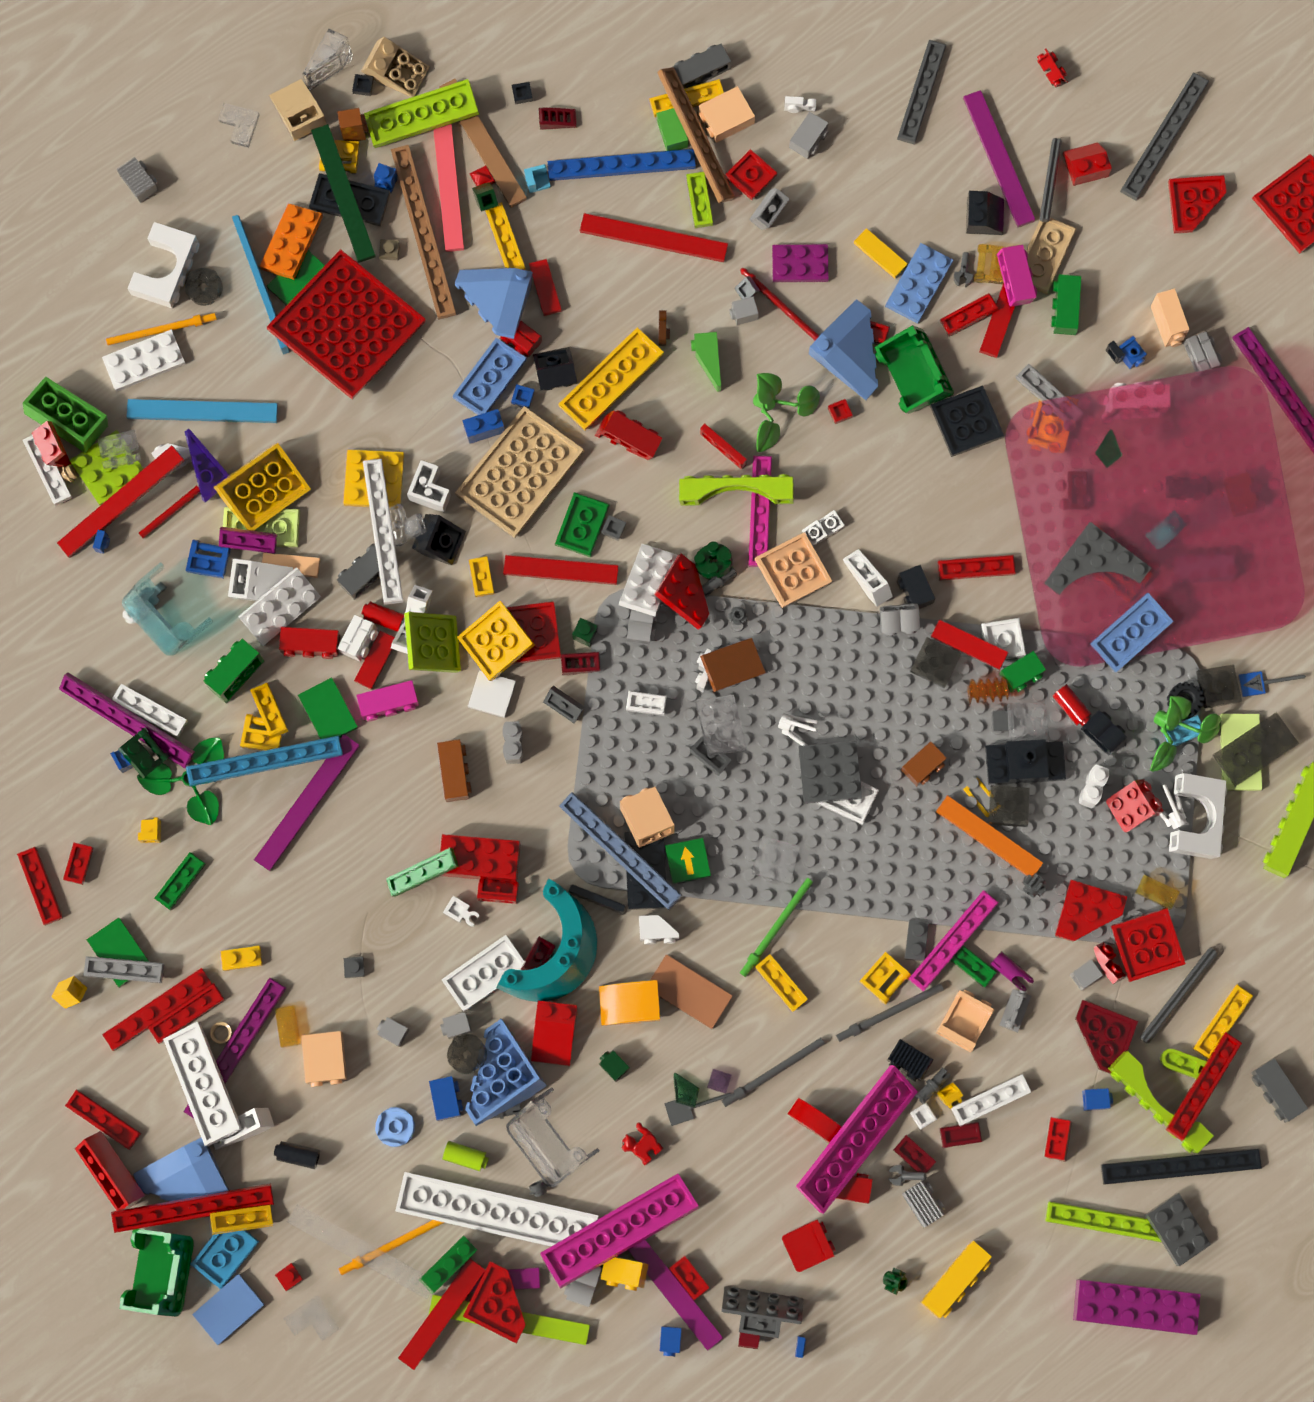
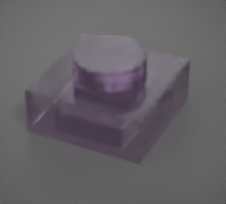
M713 1069L707 1088L726 1094L732 1075Z

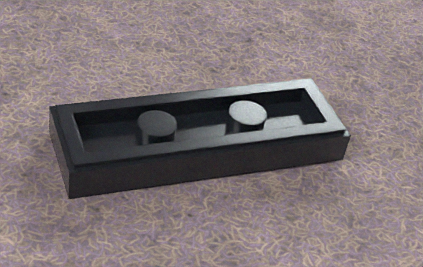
M573 884L569 888V893L622 915L625 912L626 907L624 904Z

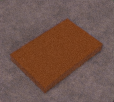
M752 638L700 656L714 692L765 674Z

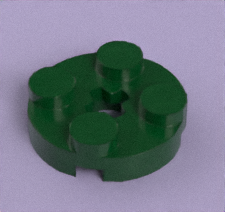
M715 541L702 547L694 556L698 573L708 579L715 576L717 578L725 576L733 565L731 551L726 546ZM712 559H717L718 562H717V563H715V562L710 563V562H711L710 560H712Z

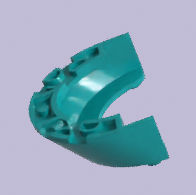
M549 878L544 886L543 896L555 908L561 920L562 939L555 955L538 968L531 970H506L496 987L514 997L532 1002L556 1000L575 990L590 973L597 954L596 929L588 911L574 896Z

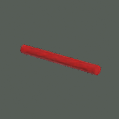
M196 485L142 529L139 535L145 538L199 494V487Z

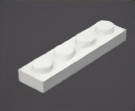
M32 435L23 439L24 445L53 504L57 506L71 499L72 496L58 467L46 465L43 462L42 455L35 445Z
M123 684L119 686L112 698L113 701L176 737L180 736L188 722L185 718Z
M1022 1074L951 1109L959 1126H962L1031 1093V1090Z

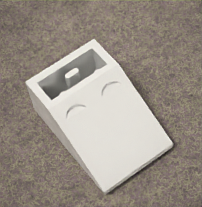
M233 559L228 597L257 601L293 570V567Z

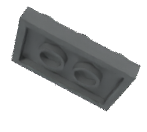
M1179 1193L1174 1194L1145 1214L1176 1266H1181L1211 1245Z

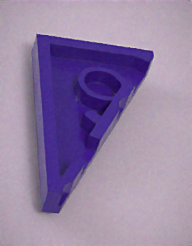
M188 428L184 433L202 501L206 503L217 493L214 486L230 475Z

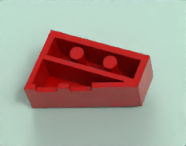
M619 410L612 411L604 416L594 435L598 438L601 435L611 439V444L616 445L619 443L627 448L626 451L646 460L653 458L662 440V437L658 436L659 433L657 431L644 428L641 422L634 419L630 420L626 417L625 413Z

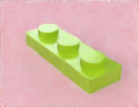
M705 173L686 174L694 227L713 226Z

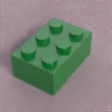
M243 638L240 641H236L231 646V651L227 655H223L218 660V665L214 669H210L204 676L203 682L225 703L235 695L265 662L260 653Z

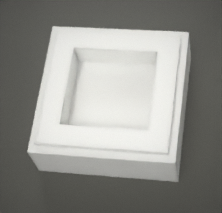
M927 1102L910 1112L911 1117L920 1130L937 1120Z

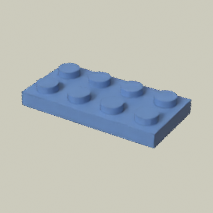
M920 243L885 307L918 324L952 265L953 259Z
M495 338L453 394V399L477 415L489 412L527 361V358L498 338Z
M1146 593L1096 637L1090 645L1110 668L1117 672L1174 621L1149 593Z

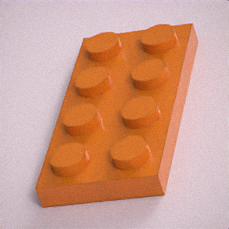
M288 203L261 261L260 269L295 280L322 221V213Z

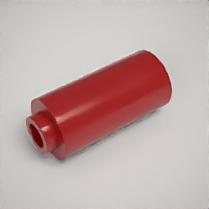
M371 601L363 606L361 612L364 615L363 619L398 632L404 618V614Z
M1068 684L1052 696L1076 726L1081 724L1083 727L1090 719L1089 716L1092 713Z

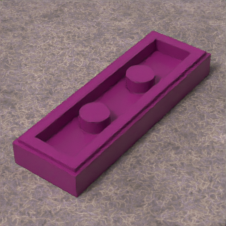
M220 527L219 547L276 553L277 534Z

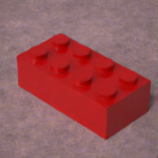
M442 834L440 852L453 848L459 867L440 876L517 882L520 841Z

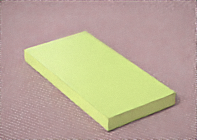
M224 507L223 527L247 530L229 507ZM283 509L254 531L277 534L276 547H298L300 510Z
M1220 714L1222 720L1220 726L1222 780L1226 781L1227 791H1261L1259 714Z

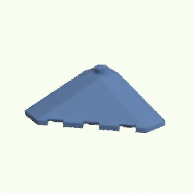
M517 268L459 270L455 281V286L458 290L462 288L466 292L465 298L472 306L476 305L479 308L478 314L485 323L490 322L493 325L492 331L495 335L514 339L531 291L533 272Z
M856 299L815 340L809 348V355L863 399L867 400L878 388V379L875 376V369L877 368L876 357L873 354L872 346L874 344L873 329L870 326V319L872 317L871 310Z
M502 1019L487 1028L484 1033L486 1043L484 1049H480L477 1061L480 1067L478 1075L473 1077L470 1089L473 1092L471 1103L467 1102L465 1109L475 1126L529 1099L547 1086Z
M202 1137L133 1174L143 1193L161 1196L160 1199L166 1201L230 1191L210 1147L204 1145Z

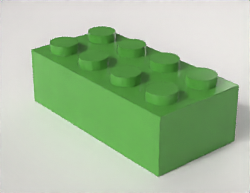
M46 376L22 403L25 415L41 425L46 421H52L59 437L85 453L108 427L106 414Z

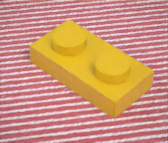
M488 557L469 559L475 597L493 595L494 590Z
M260 946L221 951L223 971L263 966Z

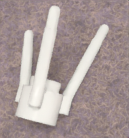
M783 714L778 728L783 729L782 734L789 736L802 746L808 745L792 734L790 730L794 731L795 727L798 726L816 732L817 728L797 721L817 724L818 721L791 714Z
M1163 785L1174 812L1168 815L1169 819L1164 813H1161L1160 817L1165 821L1167 827L1172 826L1173 829H1176L1187 823L1185 819L1187 817L1183 811L1179 796L1175 795L1178 806L1177 810L1167 785Z

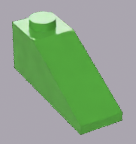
M717 332L695 333L694 340H691V351H695L696 359L716 391L719 392L721 391Z

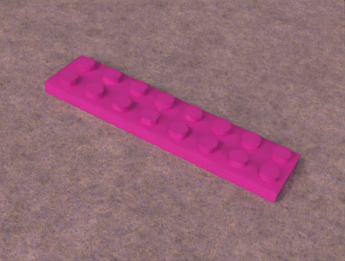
M890 1065L796 1185V1188L820 1213L824 1214L917 1094L918 1091L895 1066Z
M676 1174L542 1251L540 1256L561 1289L699 1209V1206L680 1175Z

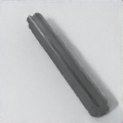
M1053 138L1051 143L1040 213L1041 222H1049L1062 145V140L1059 138Z

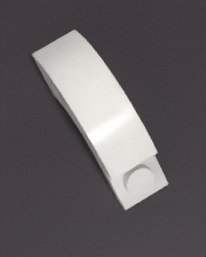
M414 585L408 596L405 613H428L432 590ZM404 616L402 624L392 642L391 649L408 654Z

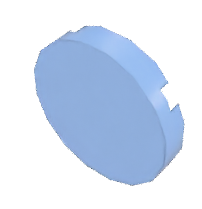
M391 1107L378 1116L375 1131L378 1138L384 1144L391 1147H400L412 1139L415 1132V1122L408 1111L399 1107Z

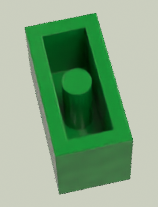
M1032 651L1002 669L999 675L1011 693L1015 691L1019 693L1028 687L1026 684L1031 681L1036 683L1041 680L1046 669L1036 653Z

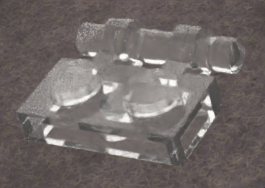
M135 430L97 438L101 457H109V460L102 462L104 469H115L123 464L132 465L134 462L141 460L140 453L132 454V451L139 450ZM126 453V456L116 458L115 456L118 454Z

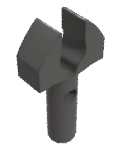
M968 252L962 254L960 271L954 272L953 280L957 286H959L962 275L966 279L965 287L973 279V274L968 272L970 253Z
M895 1165L889 1170V1172H898L902 1175L898 1179L889 1178L890 1182L897 1186H903L905 1180H926L927 1177L925 1172H906L902 1165Z

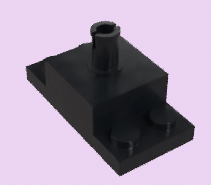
M1046 739L1007 741L1006 744L985 746L988 785L1066 780L1063 741L1046 742Z

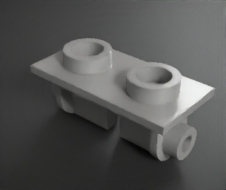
M1012 990L1000 1026L1018 1033L1031 999L1027 992Z

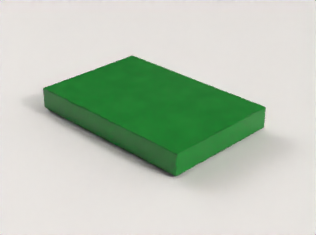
M308 250L295 280L277 275L267 285V288L287 306L325 265Z
M574 492L555 546L591 558L610 504Z
M332 677L298 694L320 739L335 736L340 738L358 728Z
M119 917L86 939L97 957L149 962ZM113 979L119 988L129 982V980Z

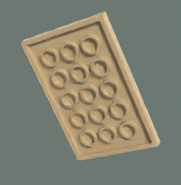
M524 406L457 489L455 495L516 538L582 455L584 449Z

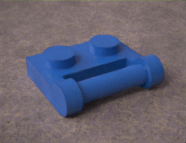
M193 539L186 572L224 579L231 548L201 543L199 540ZM203 550L221 553L222 556L221 558L208 555L197 554V551Z

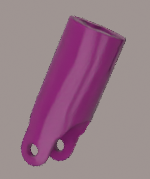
M1002 951L991 963L996 970L1022 991L1027 989L1018 980L1017 976L1023 977L1029 983H1034V979Z

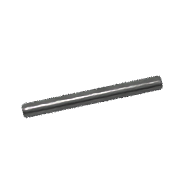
M1210 947L1140 1036L1144 1042H1151L1218 955L1216 950Z

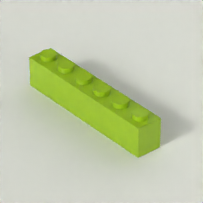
M1314 762L1304 766L1300 775L1303 777L1301 783H1297L1293 790L1295 794L1293 801L1289 800L1286 806L1287 815L1285 818L1282 817L1278 824V828H1280L1278 835L1275 834L1271 840L1270 845H1272L1270 853L1267 852L1262 861L1265 863L1263 869L1282 878H1286L1289 875L1314 818Z

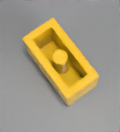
M614 1257L603 1264L601 1280H606V1285L618 1287L620 1283L625 1284V1289L637 1291V1287L644 1288L649 1264Z

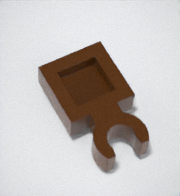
M659 310V346H666V339H670V328H666L667 310Z

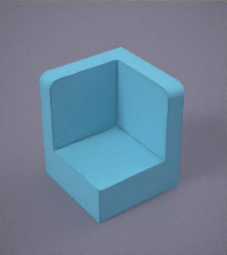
M545 164L524 169L529 193L550 188Z

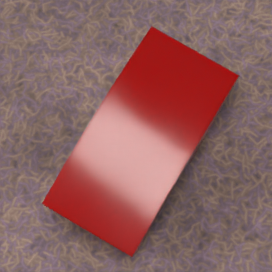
M1104 942L1094 947L1097 961L1112 984L1121 981L1126 975L1122 972V968L1113 962L1117 956L1113 948Z

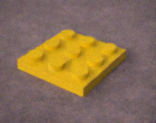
M347 450L344 506L369 507L363 461L382 459L389 508L401 509L404 452Z
M502 601L495 604L457 636L458 640L491 682L535 646Z

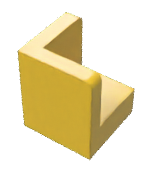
M154 817V819L141 820V832H138V841L141 843H161V819Z
M75 976L59 982L51 997L63 1008H68L81 1002L87 987Z

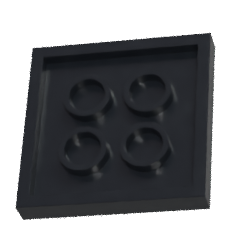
M983 385L930 405L951 457L1004 438V433Z

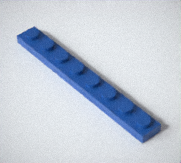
M693 149L547 161L549 181L696 168Z

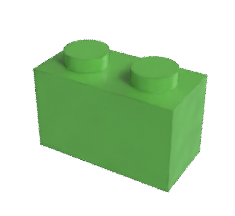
M672 108L656 113L658 127L666 151L688 148L689 139L675 109Z

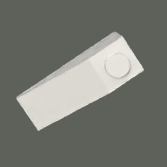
M859 549L843 559L863 591L876 607L893 597L888 582Z
M253 1108L238 1116L242 1129L214 1143L215 1150L258 1135L274 1127L269 1108Z

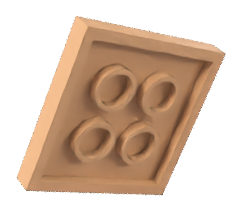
M805 532L755 557L757 565L782 608L832 582Z

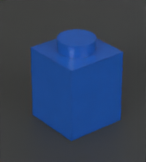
M1109 1088L1082 1091L1084 1111L1107 1110L1111 1108L1110 1105H1113V1095L1109 1093Z
M661 1326L660 1351L663 1352V1356L675 1357V1353H680L681 1328Z

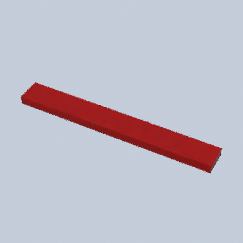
M586 213L583 214L580 233L723 263L728 248V243Z
M171 445L60 539L57 544L71 558L96 536L97 530L103 531L185 461L184 458Z
M270 1183L113 1211L111 1216L114 1233L207 1217L210 1216V1213L274 1205V1199Z

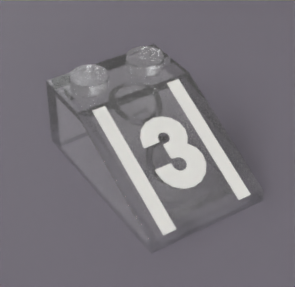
M328 29L302 73L305 85L309 91L344 69L345 65L351 62L353 54L348 37Z

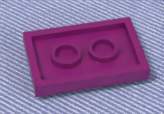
M828 244L772 245L773 282H828Z

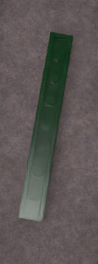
M329 125L312 129L311 132L357 261L360 263L375 258V252Z

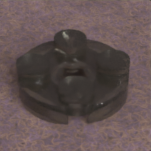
M200 268L189 272L185 281V292L190 300L197 305L207 306L214 303V300L218 296L220 297L223 291L220 277L216 271L208 268ZM202 283L209 285L205 288V291H202L199 287Z
M472 1034L454 1037L447 1051L448 1063L461 1074L474 1073V1070L484 1065L487 1058V1049L483 1042ZM469 1050L471 1056L469 1055L467 1059H464L463 1053Z

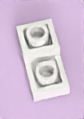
M833 510L819 521L816 520L807 526L802 532H805L812 546L844 528L845 524L837 512Z
M707 649L705 653L701 652L700 656L710 653L711 650ZM699 656L697 663H699L698 669L703 671V673L700 672L695 683H697V690L704 693L709 678Z

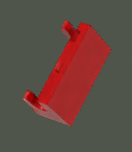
M479 879L477 899L478 901L517 904L519 882Z
M1050 1118L1044 1157L1066 1162L1072 1126L1070 1120Z

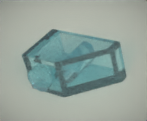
M1173 510L1147 532L1145 536L1156 549H1160L1177 536L1187 524Z

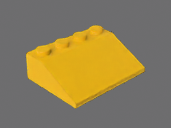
M279 443L273 444L214 486V489L244 527L250 531L257 529L311 490Z

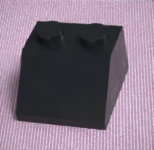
M969 190L967 197L966 234L1003 235L1004 199L988 191Z
M569 347L533 354L540 390H552L560 386L568 387L577 383Z
M425 514L412 549L426 557L453 565L466 531L440 515Z

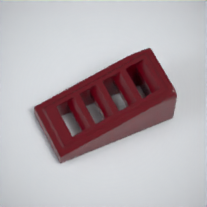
M539 108L540 130L577 128L576 109ZM559 115H563V122H560ZM567 115H570L571 122H567ZM545 116H548L549 121H545ZM552 116H556V121H552Z
M599 652L561 654L562 676L600 672ZM590 658H594V667L590 666ZM579 659V668H575V660ZM582 659H586L587 667L583 668ZM571 660V668L567 666V661Z

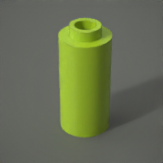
M448 1141L442 1160L481 1171L482 1168L486 1169L489 1157H486V1152Z

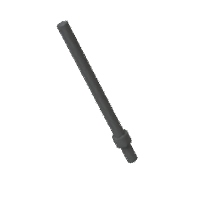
M940 983L859 1024L855 1023L849 1026V1029L837 1034L836 1037L839 1042L851 1036L855 1037L861 1034V1031L944 991V988Z
M822 1038L817 1039L742 1088L738 1087L734 1090V1093L721 1100L723 1105L727 1107L738 1099L742 1100L746 1097L747 1093L825 1044Z

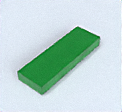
M189 852L154 899L171 911L206 863Z
M964 945L950 960L984 988L997 973Z

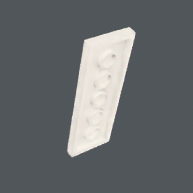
M195 1022L164 1038L163 1040L204 1145L208 1147L242 1129L201 1023Z

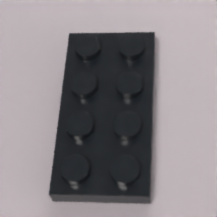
M319 173L309 209L342 217L327 175ZM349 180L363 222L381 227L390 197V190Z
M625 832V842L666 880L664 838L639 848L632 832ZM626 870L628 910L666 908Z

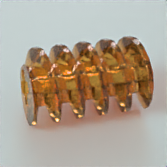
M996 677L993 678L992 683L989 678H986L985 683H983L982 679H978L977 684L974 679H971L967 686L969 704H971L973 698L979 703L981 697L984 703L987 702L988 697L994 702L996 696H998L1000 702H1002L1003 696H1006L1008 701V684L1005 677L1001 678L1000 683Z

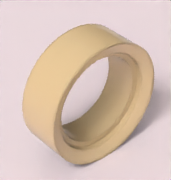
M224 1022L214 1024L210 1030L212 1040L218 1044L228 1043L233 1035L232 1028ZM219 1026H225L229 1031L228 1037L222 1041L217 1040L214 1035L216 1028Z

